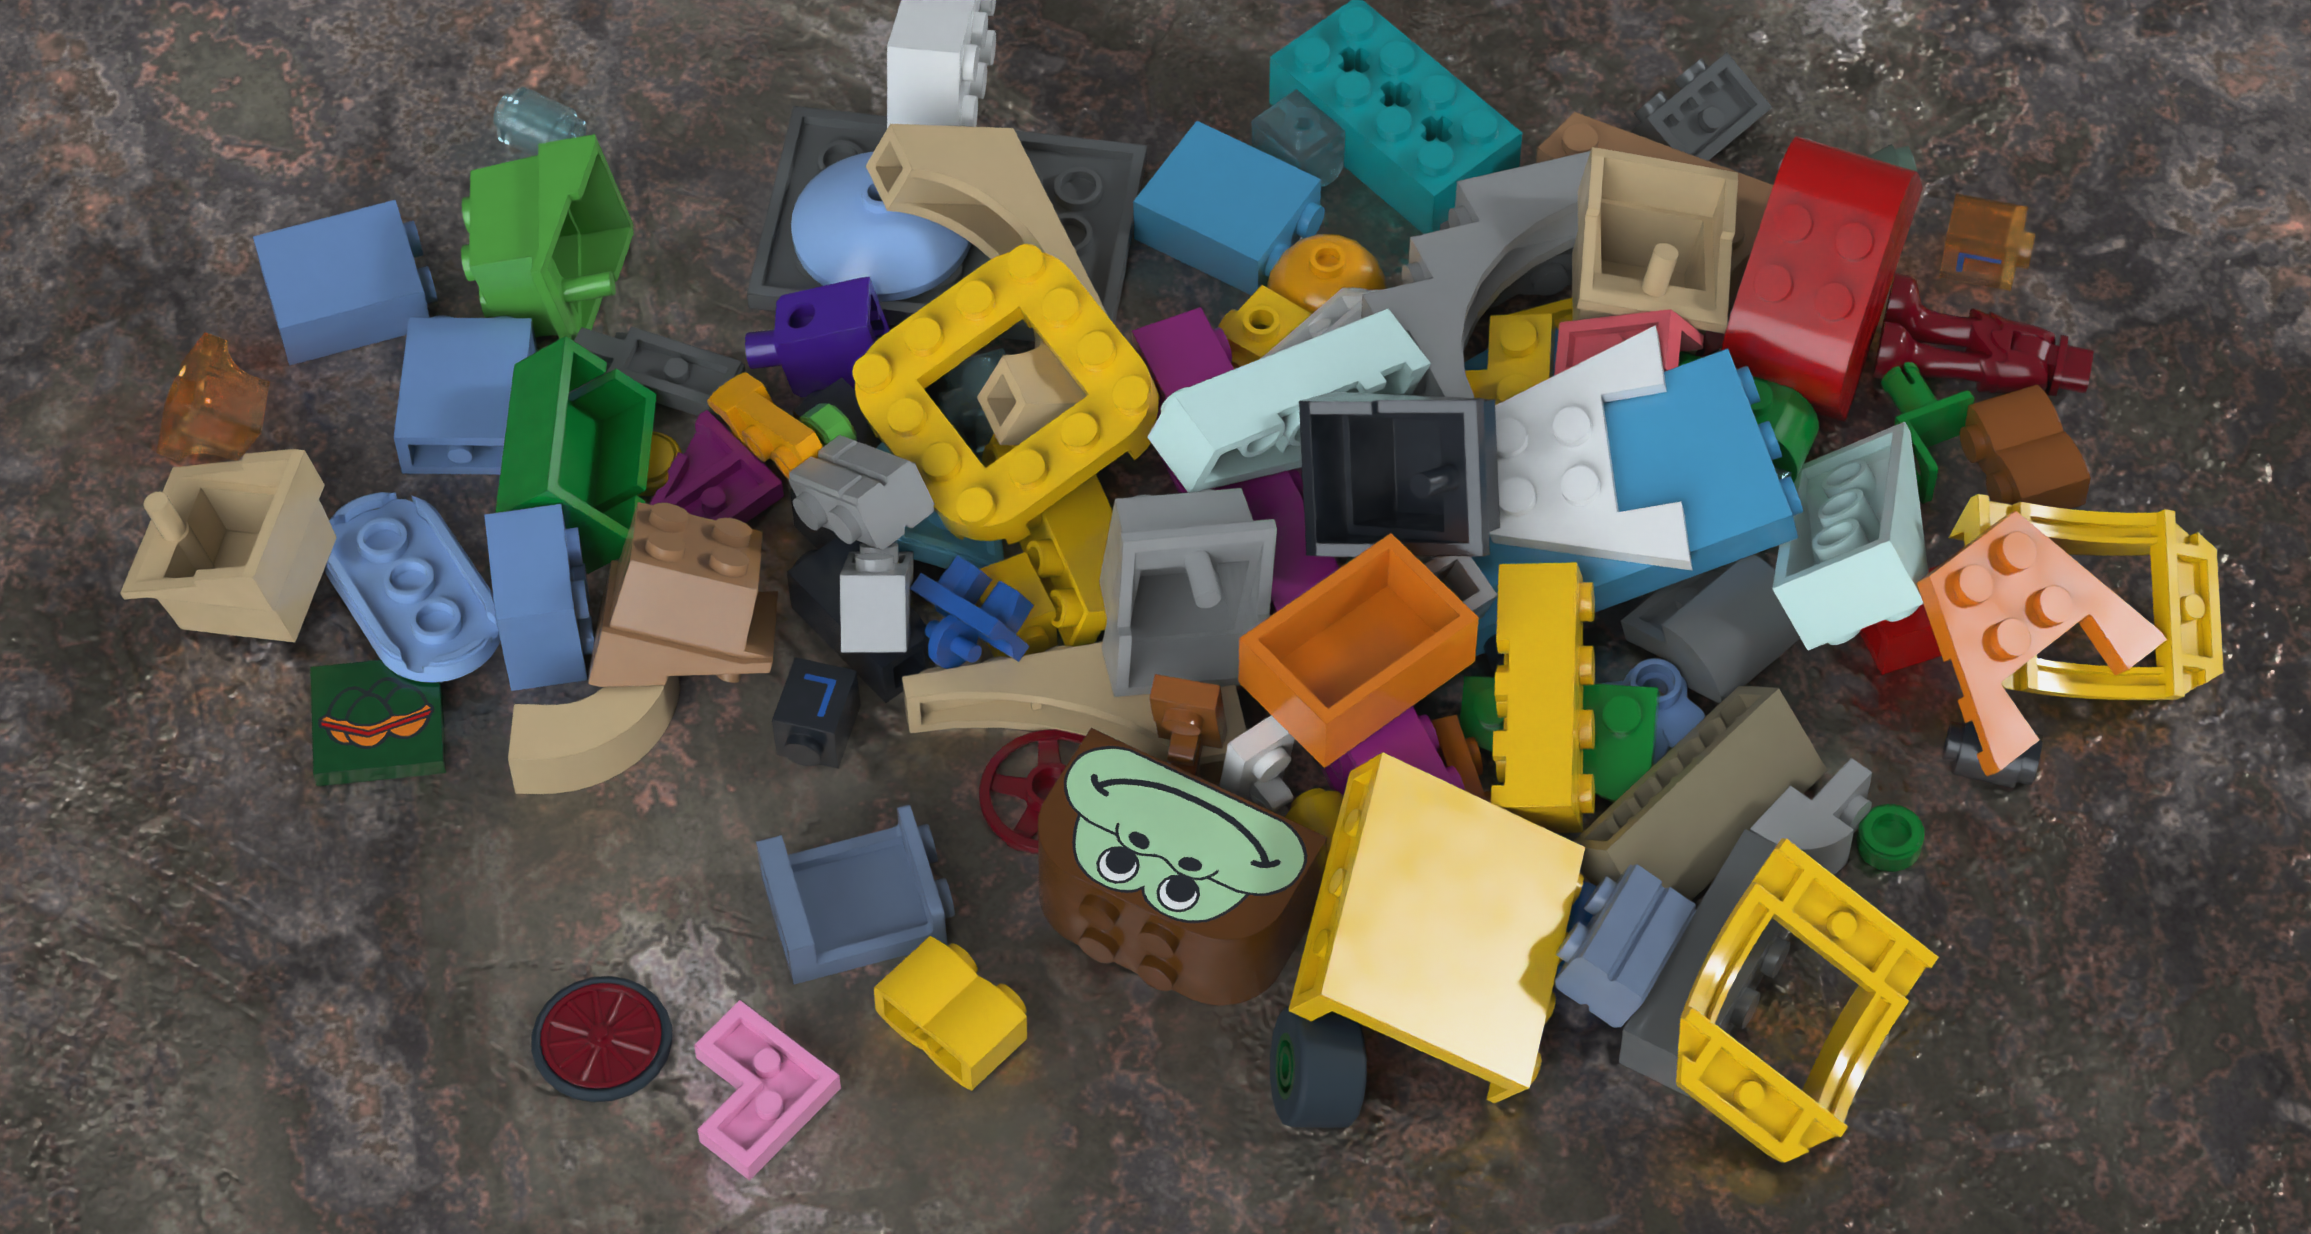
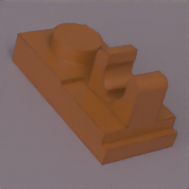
M1155 674L1149 700L1153 720L1156 723L1158 738L1170 740L1167 762H1171V765L1196 776L1203 746L1222 749L1225 742L1227 725L1221 687L1215 684Z

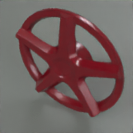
M1058 729L1034 731L1010 741L990 759L980 780V807L988 826L1009 847L1017 851L1021 850L1038 855V840L1031 838L1038 831V818L1042 804L1066 765L1061 763L1057 739L1081 744L1085 735ZM1038 741V766L1030 771L1027 778L1006 776L995 772L1001 762L1013 751L1026 744ZM990 790L1017 797L1027 802V808L1013 831L996 814L991 802Z

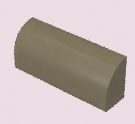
M1738 686L1573 841L1585 847L1581 869L1590 883L1597 886L1605 876L1616 881L1629 865L1638 864L1661 880L1662 887H1671L1692 901L1716 878L1745 829L1750 831V828L1789 786L1804 794L1828 771L1780 689Z

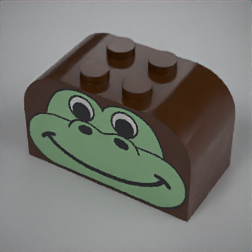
M1090 728L1047 795L1039 813V901L1043 914L1053 929L1065 939L1079 945L1082 951L1092 959L1102 963L1115 962L1138 973L1145 983L1160 991L1173 990L1197 1002L1210 1005L1239 1004L1259 996L1276 981L1309 927L1325 870L1327 837L1096 729Z

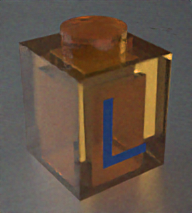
M1956 193L1939 278L2011 291L2016 267L2029 269L2036 233L2024 231L2028 207Z

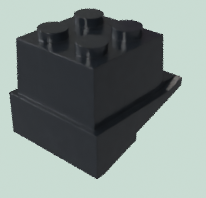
M1331 392L1299 401L1307 556L1357 557L1390 533L1415 556L1483 557L1490 555L1489 532L1500 528L1495 399Z

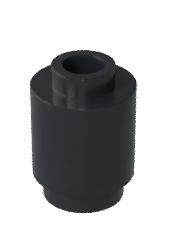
M1964 718L1962 723L1950 721L1944 742L1942 759L1953 761V775L2014 788L2017 782L2032 785L2040 760L2043 735L2035 733L2039 738L2038 742L2004 769L1987 777L1981 769L1976 755L1982 752L1983 749L1973 721L1965 723Z

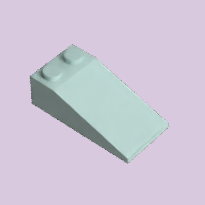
M1905 422L1803 464L1794 483L1804 510L1803 513L1793 516L1799 538L1779 545L1772 589L1807 650H1811L1826 643L1830 645L1842 644L1855 637L1865 627L1885 619L1890 622L1898 621L1914 613L1923 604L1916 583L1925 577L1929 571L1911 432Z

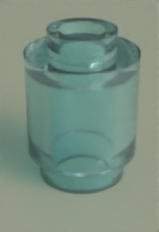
M520 87L512 94H505L499 101L493 118L494 125L497 126V136L501 142L532 156L538 155V144L586 136L587 132L585 120L577 117L575 109L527 87Z

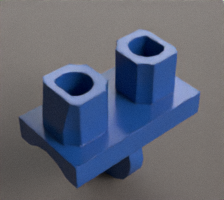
M958 555L937 582L920 573L910 588L914 593L934 604L936 611L945 617L940 622L938 620H931L925 627V635L930 638L928 643L929 657L934 663L945 669L959 667L966 661L974 663L980 658L982 648L977 645V640L980 638L1019 662L1030 646L1017 636L1016 633L1023 625L1034 605L1017 590L1002 581H998L980 608L975 606L992 579Z

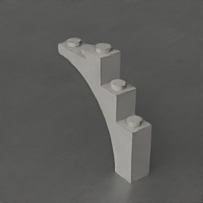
M1590 151L1457 181L1455 208H1451L1448 214L1450 228L1410 237L1409 264H1405L1402 267L1403 285L1362 294L1361 319L1389 308L1431 363L1412 395L1475 398L1465 374L1463 357L1465 347L1480 317L1504 289L1533 267L1574 247L1578 232V188Z

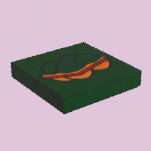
M382 660L310 667L313 776L316 786L446 773L442 682H420L404 678L390 670Z

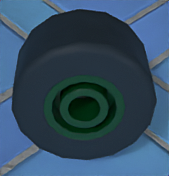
M1289 1006L1285 1007L1277 1018L1270 1049L1271 1093L1277 1115L1284 1125L1290 1127L1351 1126L1360 1113L1366 1086L1367 1057L1361 1024L1333 1011L1313 1021H1309L1289 1012Z

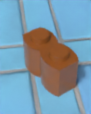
M2034 385L1968 405L1965 427L1960 429V442L1968 461L1971 463L1978 462L1982 471L1987 475L1986 488L1991 501L2010 505L2025 502L2064 509H2072L2086 504L2091 480L2088 468L2078 447L2071 437L2064 432L2052 402L2040 386Z

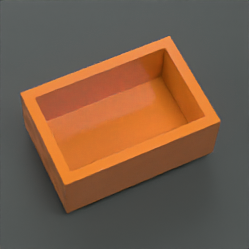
M1390 533L1239 638L1238 682L1326 768L1474 663L1479 617Z

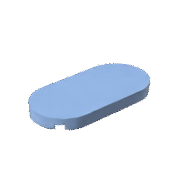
M378 492L356 498L334 513L329 522L337 538L324 568L325 573L379 658L390 670L414 681L443 682L473 672L493 655L500 643L493 593L444 519L430 503L412 496V501L397 499L396 493Z

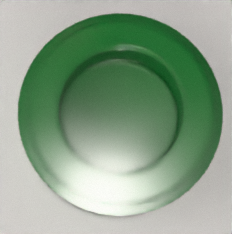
M1897 804L1875 806L1860 821L1856 840L1858 852L1865 862L1876 869L1888 872L1904 870L1912 866L1921 854L1925 835L1924 827L1919 817L1906 807Z

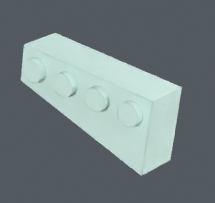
M1388 308L1191 387L1177 390L1162 404V413L1149 433L1148 439L1188 493L1302 467L1300 400L1331 392L1412 395L1431 363Z

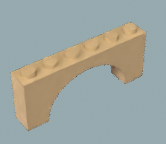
M915 124L889 125L866 164V168L887 211L912 214L938 223L968 240L990 259L1011 252L1015 247L1022 244L1035 245L1041 252L1052 255L1062 261L1106 313L1014 128ZM1035 330V349L1015 355H1003L977 396L999 445H1019L1087 396Z

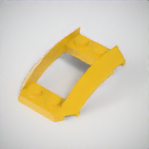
M1982 494L1970 497L1948 537L1964 541L1965 546L2001 518L2017 511L2069 555H2150L2154 626L2167 639L2155 648L2156 667H2131L2129 670L2115 676L2109 666L2038 659L2036 655L2002 681L2003 688L2042 695L2084 699L2177 700L2185 697L2186 693L2197 686L2211 681L2224 672L2217 549L2199 532L2189 535L2175 521V511L2164 509L2154 513L2098 512L2056 508L2025 502L2010 505L1989 501V496Z
M1781 838L1729 915L1709 950L1692 986L1680 1017L1676 1084L1752 1144L1780 1162L1785 1163L1810 1152L1809 1148L1835 1136L1841 1137L1848 1128L1844 1121L1849 1107L1870 1063L1888 1032L1909 1002L1906 996L1925 968H1932L1938 956L1787 838ZM1771 918L1858 984V987L1831 1028L1802 1090L1715 1024L1738 972Z

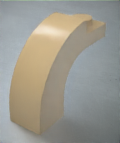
M668 676L665 685L603 687L587 698L567 704H514L508 762L515 794H556L588 788L617 776L637 763L659 741L674 715L680 692L679 676Z

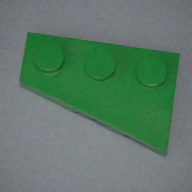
M1464 676L1460 717L1462 732L1465 738H1475L1481 753L1493 757V731L1504 729V718H1498L1494 695L1495 678ZM1608 684L1583 685V710H1593L1595 720L1594 749H1583V774L1594 775L1595 798L1597 796L1614 803L1654 766L1660 697L1658 687Z

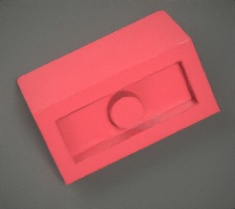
M1672 309L1560 322L1554 376L1655 325L1659 335L1665 372L1678 367L1680 352L1703 349L1704 335Z

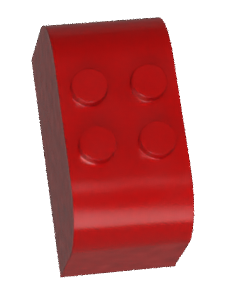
M1799 136L1794 137L1778 170L1725 332L1721 351L1729 349L1736 369L1748 366L1752 376L1795 389L1811 404L1817 414L1846 422L1923 189L1917 171Z

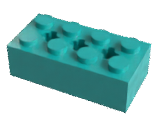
M1364 0L1349 1L1270 56L1269 103L1423 234L1439 231L1440 224L1448 220L1449 210L1455 208L1457 181L1520 167L1522 132Z

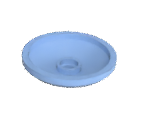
M873 152L850 156L828 166L805 186L796 201L791 220L792 241L796 255L804 269L818 283L825 286L856 278L870 277L879 302L896 301L914 297L931 290L948 279L962 264L972 244L968 240L928 219L902 212L887 211L883 201H877L882 199L866 168V164Z

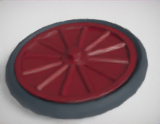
M613 976L587 978L574 982L558 991L546 1002L538 1014L531 1034L533 1059L546 1082L560 1093L577 1100L589 1102L614 1101L630 1096L646 1087L660 1073L668 1059L672 1046V1024L667 1010L658 997L641 984L629 979Z

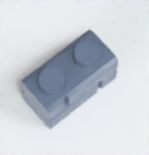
M1638 864L1629 865L1616 881H1613L1608 876H1605L1600 881L1583 908L1593 915L1587 927L1577 922L1556 953V956L1564 960L1565 964L1554 980L1555 988L1580 1005H1589L1590 1012L1613 1028L1622 1027L1643 1004L1697 911L1693 902L1671 887H1662L1661 880Z

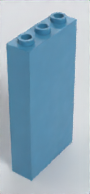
M1728 348L1665 371L1667 392L1604 403L1619 512L1681 502L1685 514L1693 571L1496 544L1492 542L1489 535L1490 555L1483 557L1471 556L1497 593V597L1483 618L1478 620L1475 656L1485 653L1483 648L1485 642L1497 632L1499 564L1577 562L1583 582H1593L1595 612L1799 538L1793 516L1804 512L1799 495L1791 476L1780 480L1777 476L1772 460L1782 457L1776 436L1769 420L1757 424L1750 405L1761 402L1753 377L1748 366L1736 369Z

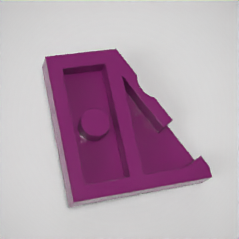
M705 410L699 414L695 421L696 433L685 453L678 452L668 470L669 477L666 484L662 488L657 489L649 505L670 503L685 509L691 515L712 520L733 518L747 523L783 498L784 493L782 481L708 410Z

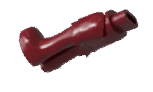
M1895 273L1883 319L1873 377L1883 379L1888 371L1897 366L1901 368L1902 373L1907 377L1908 375L1903 365L1906 362H1913L1919 368L1922 377L1976 382V389L1979 392L2011 393L2038 385L2047 396H2057L2059 389L2086 394L2094 350L2068 345L2069 336L2060 335L2058 344L2055 345L2054 333L2038 326L2003 318L1993 312L1987 314L1973 308L1969 312V317H1962L1928 309L1921 303L1917 280L1908 275ZM1922 343L1965 347L1966 350L1965 352L1954 351Z

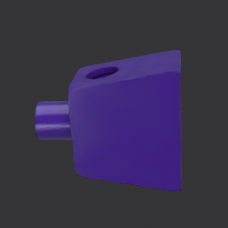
M870 277L856 278L782 295L776 301L775 329L746 333L745 352L750 369L782 366L793 394L800 397H806L816 390H823L841 377L855 390V380L852 374L855 362L864 356L867 350L880 337L890 331Z

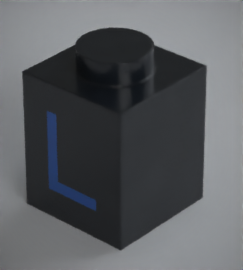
M797 657L794 658L772 719L776 754L778 756L787 757L792 762L803 766L819 764L839 768L861 706L857 670Z

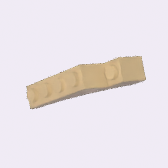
M1103 642L1076 647L1067 645L1056 646L1046 652L1024 655L1019 662L1013 658L999 656L978 664L949 669L940 667L929 668L919 674L902 677L905 712L910 733L952 728H1007L1027 731L1058 729L1086 736L1090 728H1093L1164 762H1167L1170 745L1169 739L1158 738L1156 723L1153 720L1149 700L1150 694L1114 697L1102 652ZM1235 685L1221 687L1227 725V734L1223 748L1203 746L1197 776L1214 785L1220 784L1228 743L1247 731Z

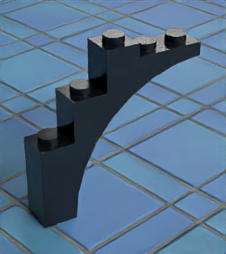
M971 356L924 389L937 407L972 380ZM842 377L825 389L810 393L793 410L794 418L800 421V417L819 403L831 404L837 407L849 419L856 431L857 442L877 448L882 443L881 439L876 437L857 402L855 390ZM790 489L794 526L817 548L803 554L794 566L787 571L791 607L853 670H857V674L887 703L903 692V676L919 674L926 669L936 667V663L931 660L928 654L930 638L925 635V627L927 625L912 608L911 637L907 652H841L840 574L849 552H860V544L862 542L856 540L852 544H847L830 529L820 527L818 530H812L794 509L793 500L796 498L793 489Z

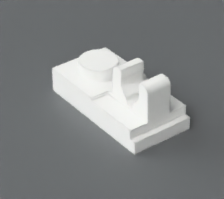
M1272 715L1228 743L1219 787L1285 817L1289 812L1285 805L1293 800V794L1282 780L1285 768L1291 762L1290 756L1295 738Z

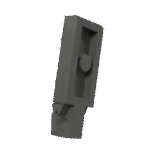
M581 327L574 340L607 362L606 373L616 368L656 394V403L697 416L708 410L720 423L724 419L711 409L707 400L728 380L745 372V364L742 361L635 327H630L628 333L617 332L615 337Z

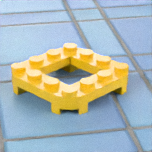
M1032 244L1019 245L1011 252L1001 254L984 263L880 337L867 350L865 355L855 362L852 370L857 402L876 437L881 439L891 454L916 464L935 504L933 508L940 516L944 526L960 540H963L964 537L979 541L1006 539L1008 545L1031 535L1026 523L1121 455L1128 452L1134 460L1137 459L1151 444L1148 435L1156 422L1158 400L1160 399L1149 370L1142 358L1073 272L1062 261L1052 255L1041 252L1038 247ZM1023 319L1029 328L1032 327L1087 396L985 468L924 389Z

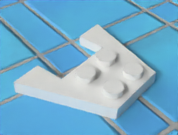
M1656 325L1495 405L1500 528L1489 532L1493 543L1693 571L1685 514L1681 502L1622 512L1618 510L1604 403L1667 392Z

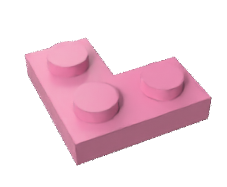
M741 1000L694 1045L696 1058L737 1089L697 1129L699 1141L749 1181L841 1089L840 1076Z

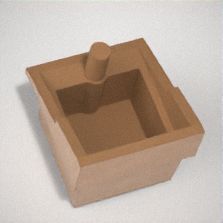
M638 502L619 562L611 561L598 610L588 684L599 687L665 685L668 676L716 675L723 681L737 683L740 681L742 674L770 673L773 663L778 591H758L763 532L751 529L746 523L733 518L712 520L688 514L685 509L670 503L649 505Z

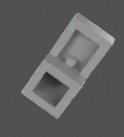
M1850 758L1812 800L1792 786H1789L1750 828V831L1776 844L1779 843L1781 838H1787L1834 875L1847 865L1853 832L1859 828L1860 821L1871 809L1872 802L1867 797L1872 772Z

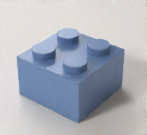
M561 504L485 514L496 622L511 691L587 680L585 655L592 654L595 636L592 617L589 613V588L585 564H583L578 527L566 529Z

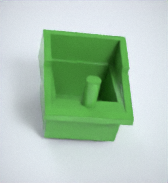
M592 134L538 144V155L471 170L470 196L462 198V214L466 229L470 233L469 244L462 245L461 260L467 280L469 282L476 281L479 286V299L484 316L486 318L497 316L532 318L535 337L558 335L559 339L567 336L574 341L581 327L592 330L602 298L615 295V282L618 281L634 234V224L596 135Z

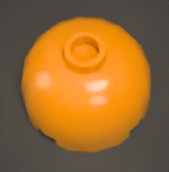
M1317 234L1300 239L1282 253L1272 268L1267 283L1268 289L1312 314L1342 288L1387 289L1385 275L1377 259L1357 241L1338 234Z

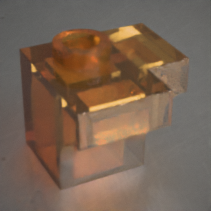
M204 332L181 362L179 376L174 379L168 391L156 453L177 461L196 453L214 454L232 461H239L262 432L270 382L252 376L240 369L229 354L228 340Z

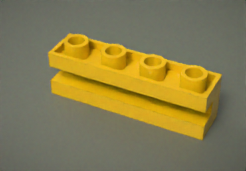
M993 433L989 444L985 446L983 451V466L987 468L1017 445H999ZM1096 474L1026 523L1031 535L1019 541L1023 552L1027 553L1056 609V618L1052 619L1051 624L1058 628L1064 644L1072 647L1095 643L1101 630H1105L1107 623L1099 580L1113 510Z

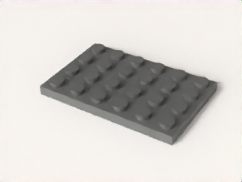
M793 106L747 290L748 307L750 309L776 311V301L782 295L823 286L804 269L794 250L791 231L794 206L805 186L822 170L847 157L874 152L887 130V116ZM1015 131L1108 317L1115 325L1134 231L1133 201L1142 190L1147 165V145ZM971 244L962 264L948 279L938 286L907 299L879 302L887 324H900L991 259L979 248ZM1023 319L998 336L1001 338L1035 341L1033 328H1029Z

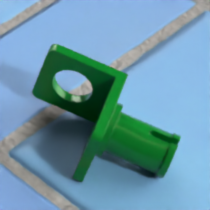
M1906 362L1903 368L1908 375L1907 377L1904 376L1899 366L1894 367L1885 374L1881 381V386L1889 394L1901 415L1896 416L1894 426L1905 422L1911 432L1913 453L1921 471L1920 476L1916 470L1919 501L1925 504L1933 499L1938 474V466L1927 447L1959 436L1960 429L1965 427L1968 405L1974 404L1975 399L1971 392L1966 390L1937 400L1922 378L1917 365L1913 362Z

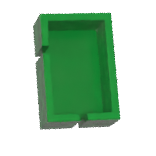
M564 336L514 364L495 513L561 504L566 529L578 527L583 564H585L586 574H589L611 563L612 560L615 561L620 558L637 503H645L637 495L646 491L656 394L616 368L606 373V361L567 336Z

